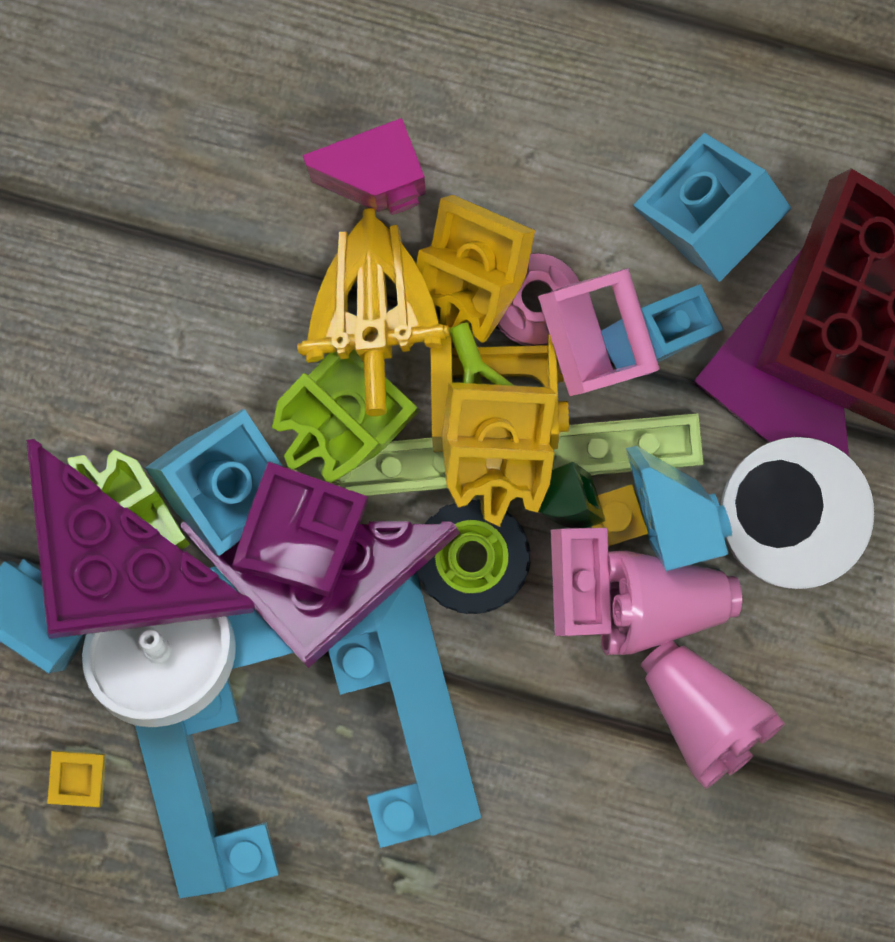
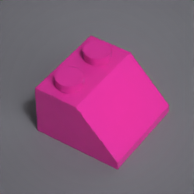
M402 118L302 155L312 183L365 207L375 209L377 212L387 208L391 215L407 211L419 205L417 197L426 194L425 177Z

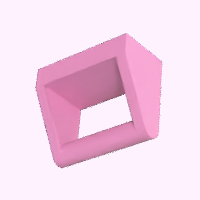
M629 268L573 283L538 296L569 396L586 393L660 370ZM612 285L636 362L634 365L614 370L589 294L591 291Z
M607 528L551 530L555 636L612 634Z

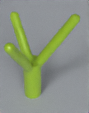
M468 322L450 328V336L464 370L463 383L483 384L482 375L494 385L514 386L482 361Z

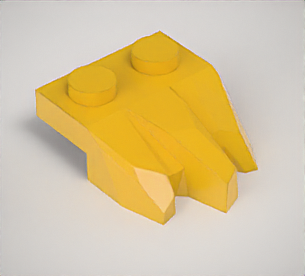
M455 195L440 198L432 245L418 251L416 262L427 284L434 306L440 307V324L452 328L465 322L471 323L473 336L481 343L487 341L526 278L535 230Z
M449 382L442 443L446 485L458 507L466 506L475 495H480L481 512L484 520L499 527L510 501L515 497L521 498L525 509L538 513L550 485L555 453L549 445L557 395L552 388Z

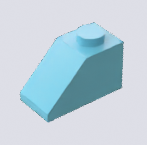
M701 284L641 308L658 362L723 330ZM621 319L603 329L601 333L609 358L614 363L616 369L636 364L623 320Z

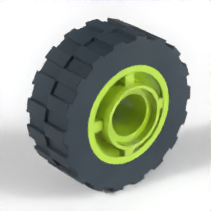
M479 499L471 500L466 506L458 507L456 503L440 508V511L431 516L425 524L453 522L458 528L459 534L417 571L419 581H422L426 588L425 591L443 607L463 614L486 613L507 604L521 590L530 570V544L521 524L508 511H506L500 527L484 520ZM469 542H479L487 551V562L477 572L465 570L459 561L461 548Z

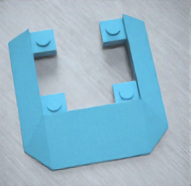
M215 566L210 567L212 571L219 575L221 580L235 589ZM416 572L328 650L340 695L386 682L391 683L415 774V783L367 795L380 848L427 835L434 836L481 818ZM255 609L253 613L228 616L234 631L236 647L232 669L294 653ZM229 678L216 698L196 715L179 723L162 727L135 725L179 898L224 892L228 888L277 876L280 873L267 822L218 835L192 734L240 721Z

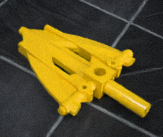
M367 208L363 210V218L356 224L349 235L347 232H339L338 252L330 264L318 291L311 315L307 340L298 343L297 349L299 354L306 356L307 363L318 362L324 359V354L337 352L340 359H348V355L352 350H356L362 362H364L366 414L369 416H382L386 414L384 359L392 358V346L400 345L403 352L411 351L410 347L414 343L424 342L426 347L440 348L442 347V340L450 337L449 326L439 324L434 302L427 284L413 258L402 244L398 225L390 226L389 230L376 217L375 209ZM385 275L392 280L397 289L398 305L388 311ZM356 281L357 316L348 313V293Z

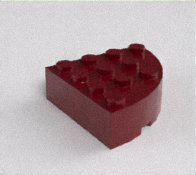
M850 168L833 177L828 182L756 369L895 431V196L883 186Z

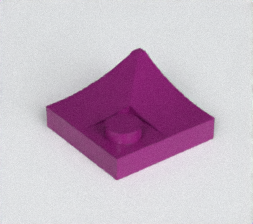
M268 462L232 564L233 570L275 580L331 598L367 507L368 497Z

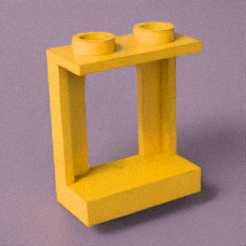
M548 334V345L477 347L482 361L502 377H530L540 382L543 387L552 388L557 394L549 445L552 449H558L559 432H569L568 401H558V383H565L550 334ZM451 336L442 340V347L431 348L433 452H443L442 430L449 382H453V378L464 377V370L455 348H452Z

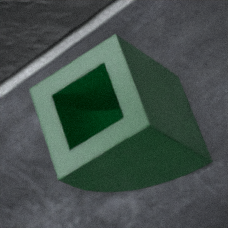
M575 462L552 470L550 485L538 512L557 524L569 528H587L605 522L593 478L589 472Z

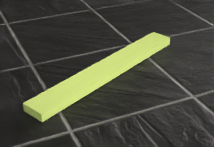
M699 413L569 425V432H559L558 449H553L555 453L552 470L575 462L592 476L632 472L626 448L638 446L675 468L702 466L703 455ZM432 438L391 441L374 458L331 484L365 496L448 489L446 485L444 453L433 452ZM316 457L295 470L325 481L321 474L325 465L322 457Z

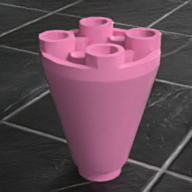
M630 551L608 552L612 634H601V646L605 655L634 654L726 623L730 617H738L741 612L742 590L736 576H727L723 571L695 565H687L666 571L658 557Z
M674 641L661 644L641 663L642 669L647 673L645 680L692 775L705 789L716 783L726 772L729 776L737 772L753 757V754L749 751L751 747L758 741L761 744L765 743L785 725L771 705L686 646L678 647Z

